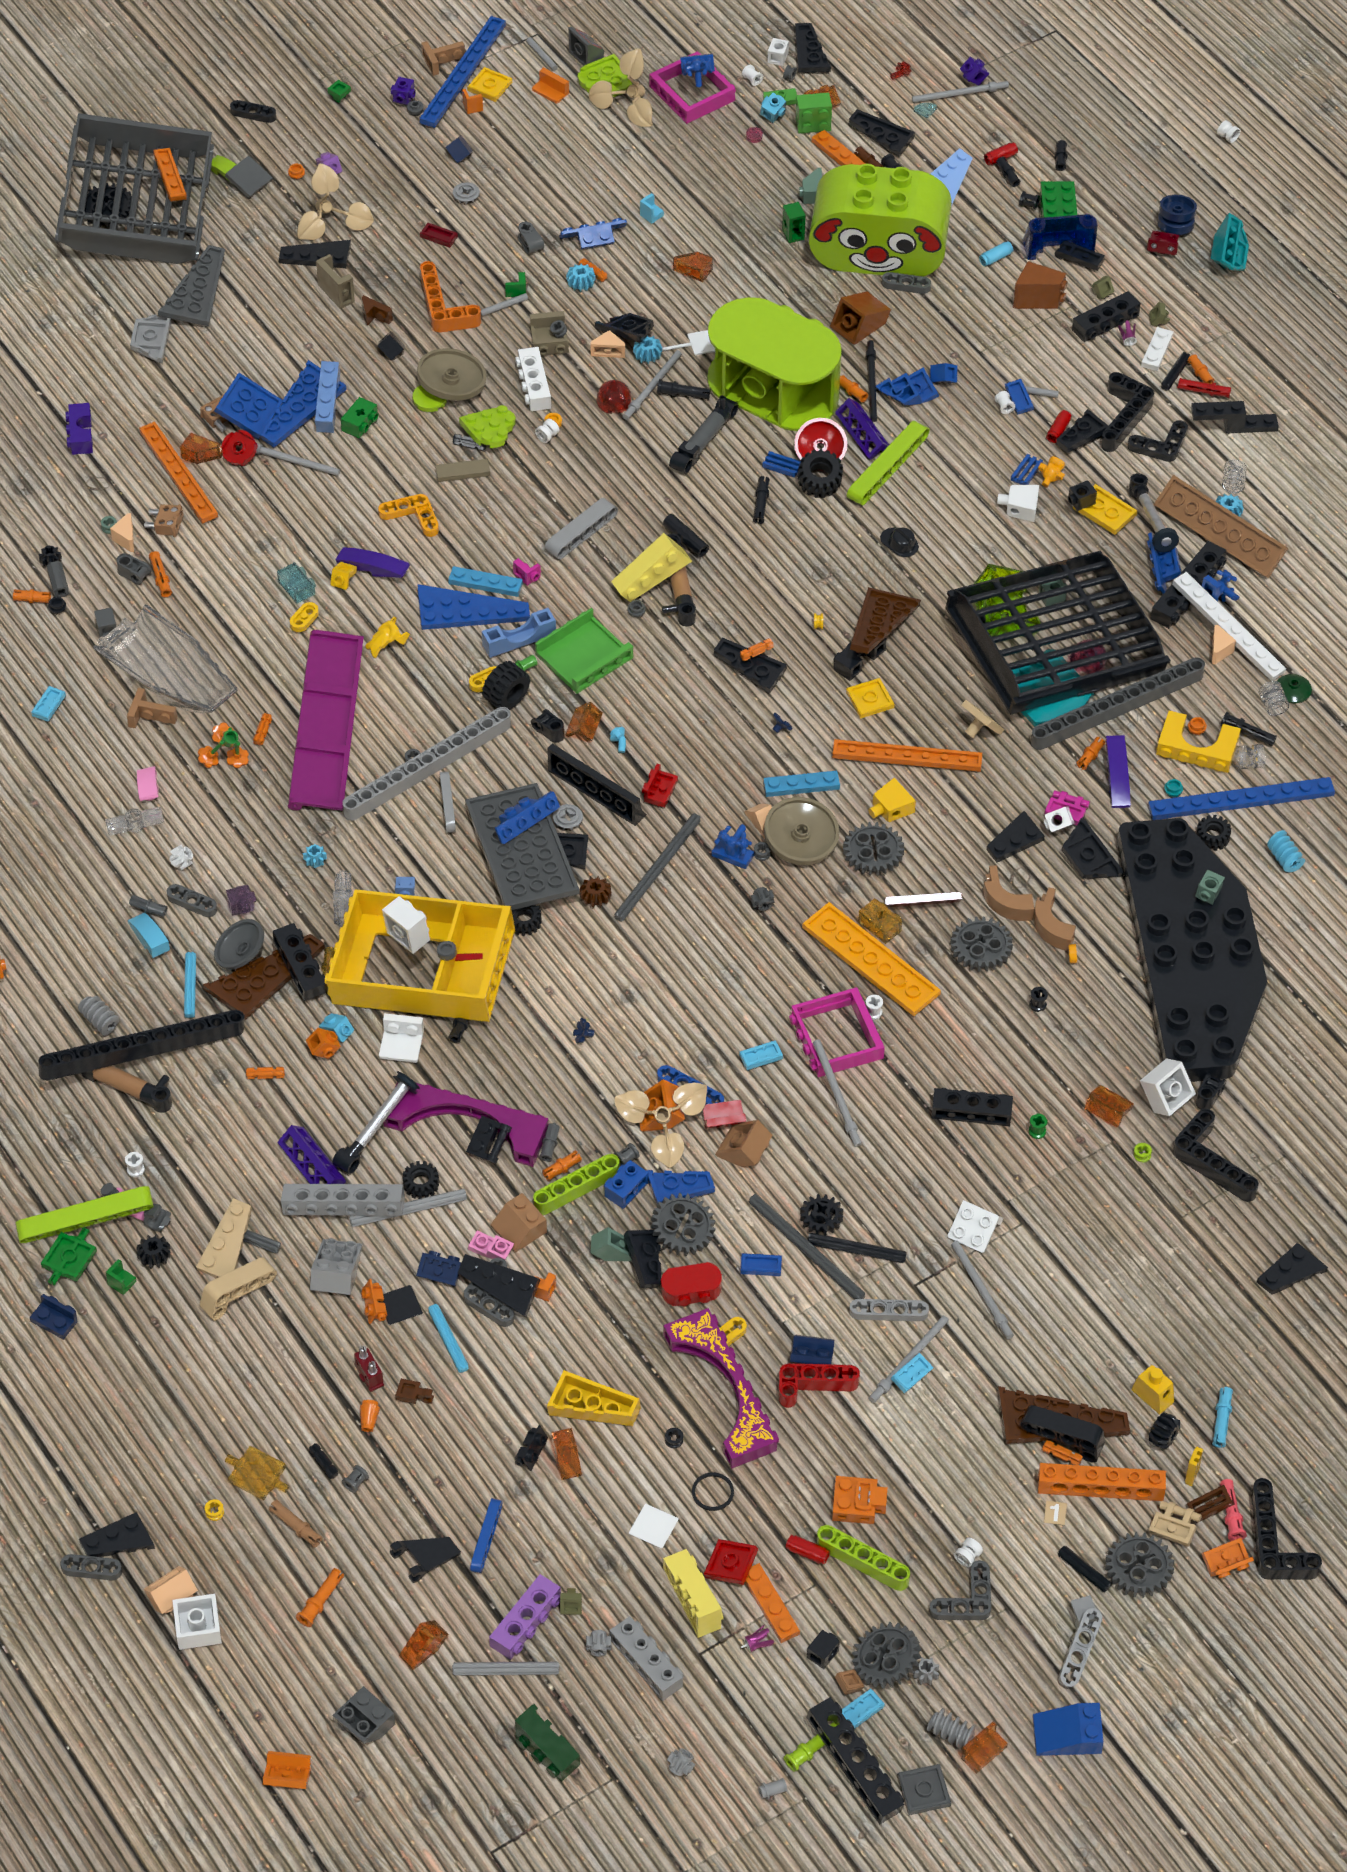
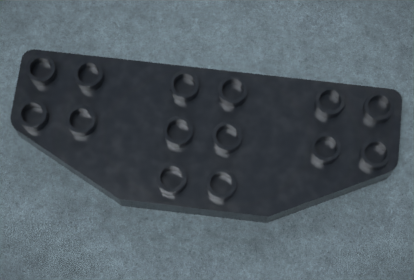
M1172 818L1122 823L1119 827L1117 846L1124 871V880L1162 1062L1166 1058L1182 1062L1191 1082L1203 1081L1208 1072L1218 1079H1228L1236 1072L1265 996L1267 977L1247 889L1189 827L1185 820ZM1207 869L1225 877L1222 889L1213 905L1195 897L1198 885Z

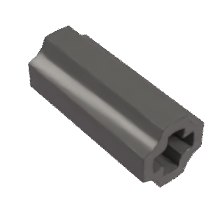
M59 561L50 562L47 565L54 596L66 597L69 594V588L62 563Z

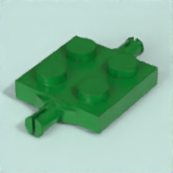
M83 1227L78 1236H70L62 1232L59 1234L41 1262L42 1268L53 1272L48 1280L49 1284L55 1286L60 1277H66L76 1282L79 1280L97 1252L96 1246L85 1241V1238L90 1233L87 1228Z

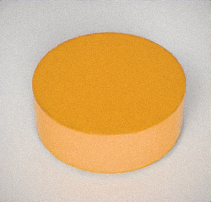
M549 413L544 418V421L547 419L554 420L559 428L562 425V417L558 413Z
M1069 944V961L1071 964L1077 963L1076 944Z

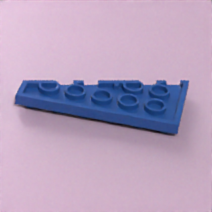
M309 360L307 361L306 367L300 372L296 383H293L284 397L282 405L275 411V416L268 422L261 433V440L274 448L316 415L320 367ZM341 381L339 388H337L336 398L347 390L346 384Z
M417 584L422 630L524 622L530 618L528 602Z

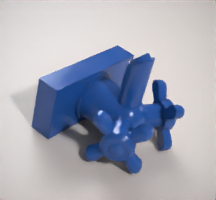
M713 54L680 57L682 74L684 76L688 74L691 77L692 73H695V83L698 88L702 86L701 72L703 75H706L707 72L712 73L715 71Z
M1221 570L1217 571V574L1222 576L1221 580L1216 581L1210 575L1203 578L1202 587L1217 602L1219 596H1221L1223 602L1226 601L1225 596L1234 601L1240 598L1234 592V588H1228L1227 582H1230V580H1237V577L1232 576L1227 570L1223 572Z
M741 824L734 836L727 834L731 829V826H727L725 830L719 832L718 838L714 841L716 846L712 850V856L746 869L754 857V851L746 849L748 845H752V842L746 838V826Z

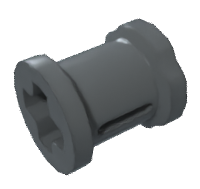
M632 1143L627 1144V1147L620 1152L616 1151L614 1153L619 1158V1166L625 1165L629 1160L640 1157L639 1151Z
M355 1465L351 1474L347 1478H343L342 1484L350 1492L356 1493L358 1486L364 1480H367L369 1475L364 1468Z

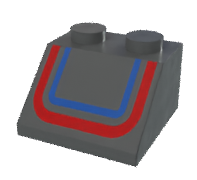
M574 27L568 28L569 53L577 61L585 66L604 58V49L592 37Z

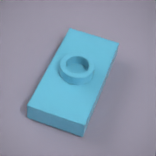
M49 686L32 710V716L49 722L65 698V691Z
M776 1040L739 1052L746 1070L783 1059V1054Z
M919 1353L895 1373L891 1380L905 1394L934 1367Z
M869 1689L844 1707L842 1714L856 1728L883 1709L885 1703L872 1689Z

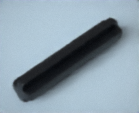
M1183 352L1162 381V389L1168 391L1188 363L1189 353Z
M1063 1546L1059 1550V1557L1101 1591L1106 1592L1111 1587V1582L1070 1548Z

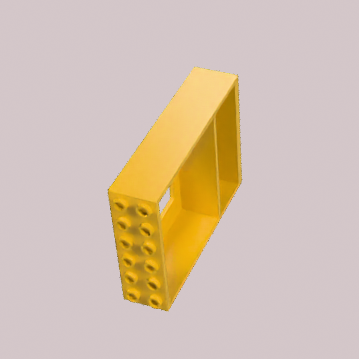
M354 890L353 896L349 898L348 912L344 914V925L339 930V941L334 946V957L330 959L329 973L325 975V984L328 986V996H330L332 1004L490 1022L515 933L511 906ZM398 896L405 901L408 900L417 911L420 910L425 914L430 941H451L456 945L457 954L483 953V959L455 961L456 956L448 961L440 959L432 990L362 982L375 937L377 935L390 936L387 934L382 909Z

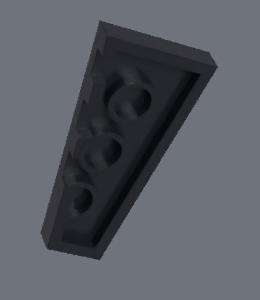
M795 23L798 73L831 72L830 63L827 62L826 54L823 53L822 45L817 39L818 36L812 23Z
M467 1254L464 1255L458 1271L460 1275L527 1318L540 1283L539 1278Z

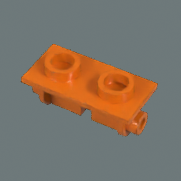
M369 1279L362 1288L361 1295L365 1301V1315L368 1317L369 1324H371L374 1319L384 1321L387 1311L385 1303L378 1302H383L384 1300L382 1286L379 1283L372 1284V1280Z

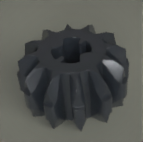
M156 1234L151 1238L147 1235V1240L141 1239L140 1244L137 1245V1258L143 1266L149 1265L151 1269L156 1265L160 1268V1263L166 1264L167 1258L171 1256L170 1244L166 1242L164 1236L159 1238Z
M1163 1412L1157 1417V1420L1151 1427L1149 1441L1157 1447L1167 1449L1172 1445L1178 1434L1180 1420L1171 1414Z

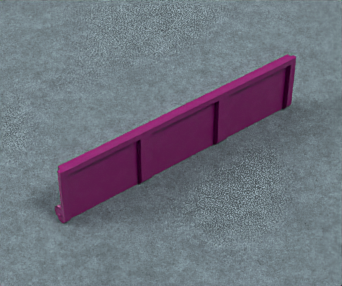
M312 630L310 632L288 808L291 810H300L302 805L343 811L364 636L323 630Z

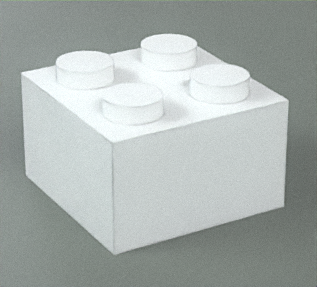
M398 896L382 909L387 934L412 954L430 941L425 914L420 910L417 911L408 900L405 901Z
M1166 1058L1140 1080L1152 1110L1157 1114L1172 1115L1196 1094L1183 1063L1180 1061Z
M215 1594L173 1600L179 1650L222 1644Z

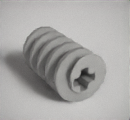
M88 996L79 1003L78 1011L103 1036L109 1035L115 1029L120 1020L119 1016L115 1015V1012L110 1010V1007L105 1005V1002L101 1001L99 996Z
M944 1708L939 1712H935L928 1723L927 1731L933 1729L934 1735L937 1736L941 1733L943 1740L949 1737V1743L953 1744L956 1741V1747L961 1748L964 1745L963 1750L967 1751L975 1735V1725L968 1729V1721L966 1720L960 1725V1717L958 1716L953 1721V1713L950 1712L947 1716H944Z

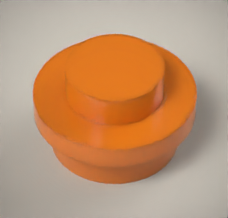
M294 163L290 166L288 175L291 178L299 179L305 175V169L301 164Z
M1194 717L1189 721L1188 729L1191 733L1202 734L1206 731L1207 725L1203 718Z

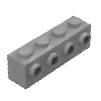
M629 1616L610 1629L611 1642L657 1696L664 1701L683 1687L684 1675L677 1666L674 1667L670 1663L668 1655L657 1648L655 1640L643 1632L642 1625Z

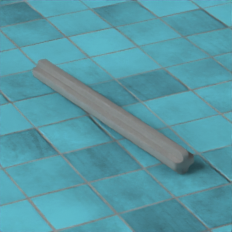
M459 1189L404 1202L403 1215L464 1201L467 1199L465 1189ZM350 1215L349 1219L351 1226L355 1227L397 1216Z

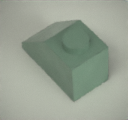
M817 168L802 180V187H799V197H803V204L815 203L817 185L822 178V168Z
M607 1227L591 1236V1254L604 1261H632L624 1235Z

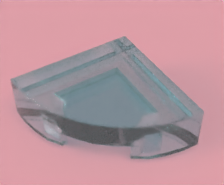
M921 103L914 107V112L926 118L930 117L937 110V105L933 103Z

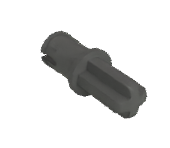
M132 895L129 901L131 906L145 910V913H153L163 918L168 910L166 905Z
M549 1123L545 1138L542 1139L543 1147L540 1159L546 1162L552 1161L554 1148L558 1144L556 1140L560 1127L556 1123Z

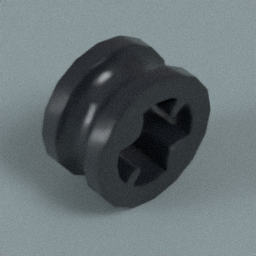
M678 1428L668 1429L665 1433V1444L673 1449L679 1448L683 1444V1432ZM673 1435L677 1436L676 1441L671 1440Z

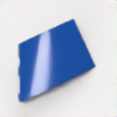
M924 367L909 376L905 373L892 381L888 378L876 385L879 391L904 405L921 404L939 397Z

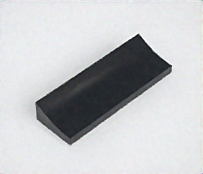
M553 743L547 748L548 771L634 826L647 815L641 808L640 798Z

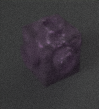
M248 885L226 890L227 902L232 916L254 911L256 896L254 891L250 892Z

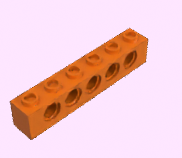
M1040 1463L1038 1494L1164 1501L1166 1491V1471L1051 1463Z

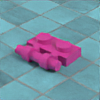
M1054 790L1044 815L1063 807H1069L1074 825L1077 826L1079 820L1085 816L1086 808H1089L1090 801L1084 800V797L1068 795V792L1065 791L1059 792ZM1056 815L1054 817V819L1062 821V817L1060 815Z

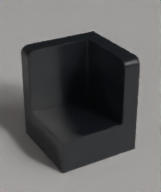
M392 331L384 336L377 345L390 360H393L405 348V345Z

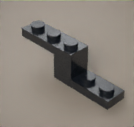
M1244 401L1191 403L1193 421L1224 419L1226 434L1276 432L1279 428L1276 414L1246 415Z

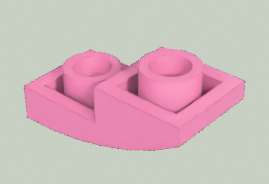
M155 766L137 770L140 801H150L158 797L159 788Z
M477 1230L468 1245V1250L488 1258H502L506 1260L514 1243L497 1235L495 1238L490 1237Z

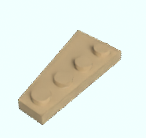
M234 1198L232 1199L196 1266L197 1270L218 1278L237 1269L240 1250L243 1247V1239L252 1211L251 1205Z

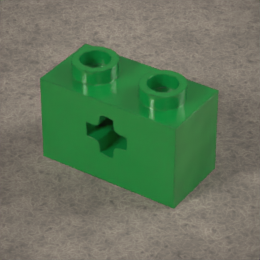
M799 202L783 205L782 231L788 243L805 240L806 215Z
M359 397L341 418V430L360 439L368 431L370 425L378 419L377 404Z

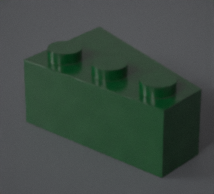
M532 1704L515 1720L516 1743L523 1750L527 1749L535 1762L538 1764L542 1763L550 1776L553 1778L557 1777L562 1782L580 1766V1755L562 1734L558 1736L550 1728L552 1723L548 1719L544 1722L536 1713L538 1707Z

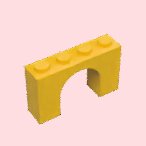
M1169 710L1158 741L1156 755L1229 773L1241 728L1223 724L1218 740L1213 745L1195 747L1187 743L1182 736L1187 715Z

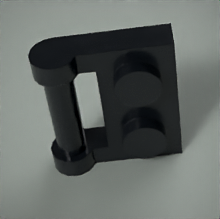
M481 1116L466 1152L497 1164L498 1154L512 1127ZM500 1129V1132H499L498 1137H497V1139H496V1141H495V1144H494V1146H493V1148H492V1151H491L490 1154H488L489 1151H490V1148H491V1146H492V1144H493V1141H494V1139H495V1137H496V1134H497L498 1130Z

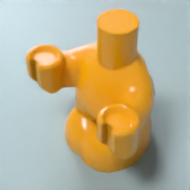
M1051 456L1048 465L1040 463L1038 470L1041 471L1044 477L1042 482L1044 487H1048L1050 482L1063 480L1065 476L1061 472L1065 467L1063 460Z

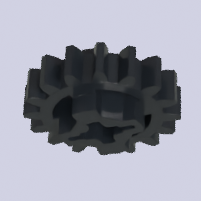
M817 1194L816 1199L810 1196L809 1202L804 1201L803 1207L800 1208V1221H803L804 1228L809 1226L808 1232L815 1230L816 1234L823 1232L824 1235H827V1231L834 1233V1228L839 1229L840 1223L843 1222V1208H840V1202L835 1203V1197L828 1199L827 1194L824 1195V1198Z

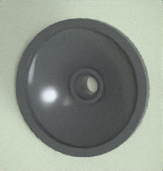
M244 919L232 924L222 933L214 949L215 961L222 968L229 970L243 967L251 962L263 945V927L253 919Z

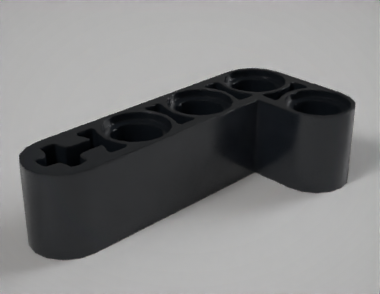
M1034 1405L1028 1406L1020 1424L1029 1433L1079 1448L1083 1459L1091 1463L1097 1462L1105 1444L1104 1431L1100 1426Z

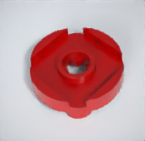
M238 430L239 432H231L224 438L221 445L223 457L232 465L245 466L255 456L258 445L253 436L247 431ZM243 444L242 449L237 451L236 446Z

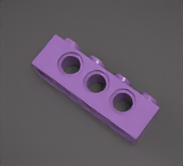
M539 1574L489 1636L490 1647L510 1660L515 1654L518 1655L522 1651L525 1641L534 1636L537 1626L547 1620L549 1611L559 1605L561 1587ZM536 1601H543L544 1603H542V1604H537V1603H535V1602H536ZM530 1616L531 1619L525 1620L523 1617ZM512 1632L519 1633L518 1635H510Z

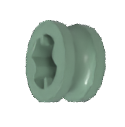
M106 516L101 520V528L104 533L111 534L110 528L117 523L116 518Z

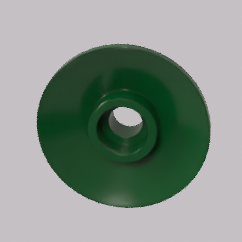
M1287 674L1277 680L1275 692L1283 701L1297 704L1306 701L1311 696L1312 686L1301 675Z

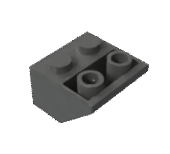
M364 1686L333 1714V1718L363 1744L381 1739L395 1725L394 1712Z

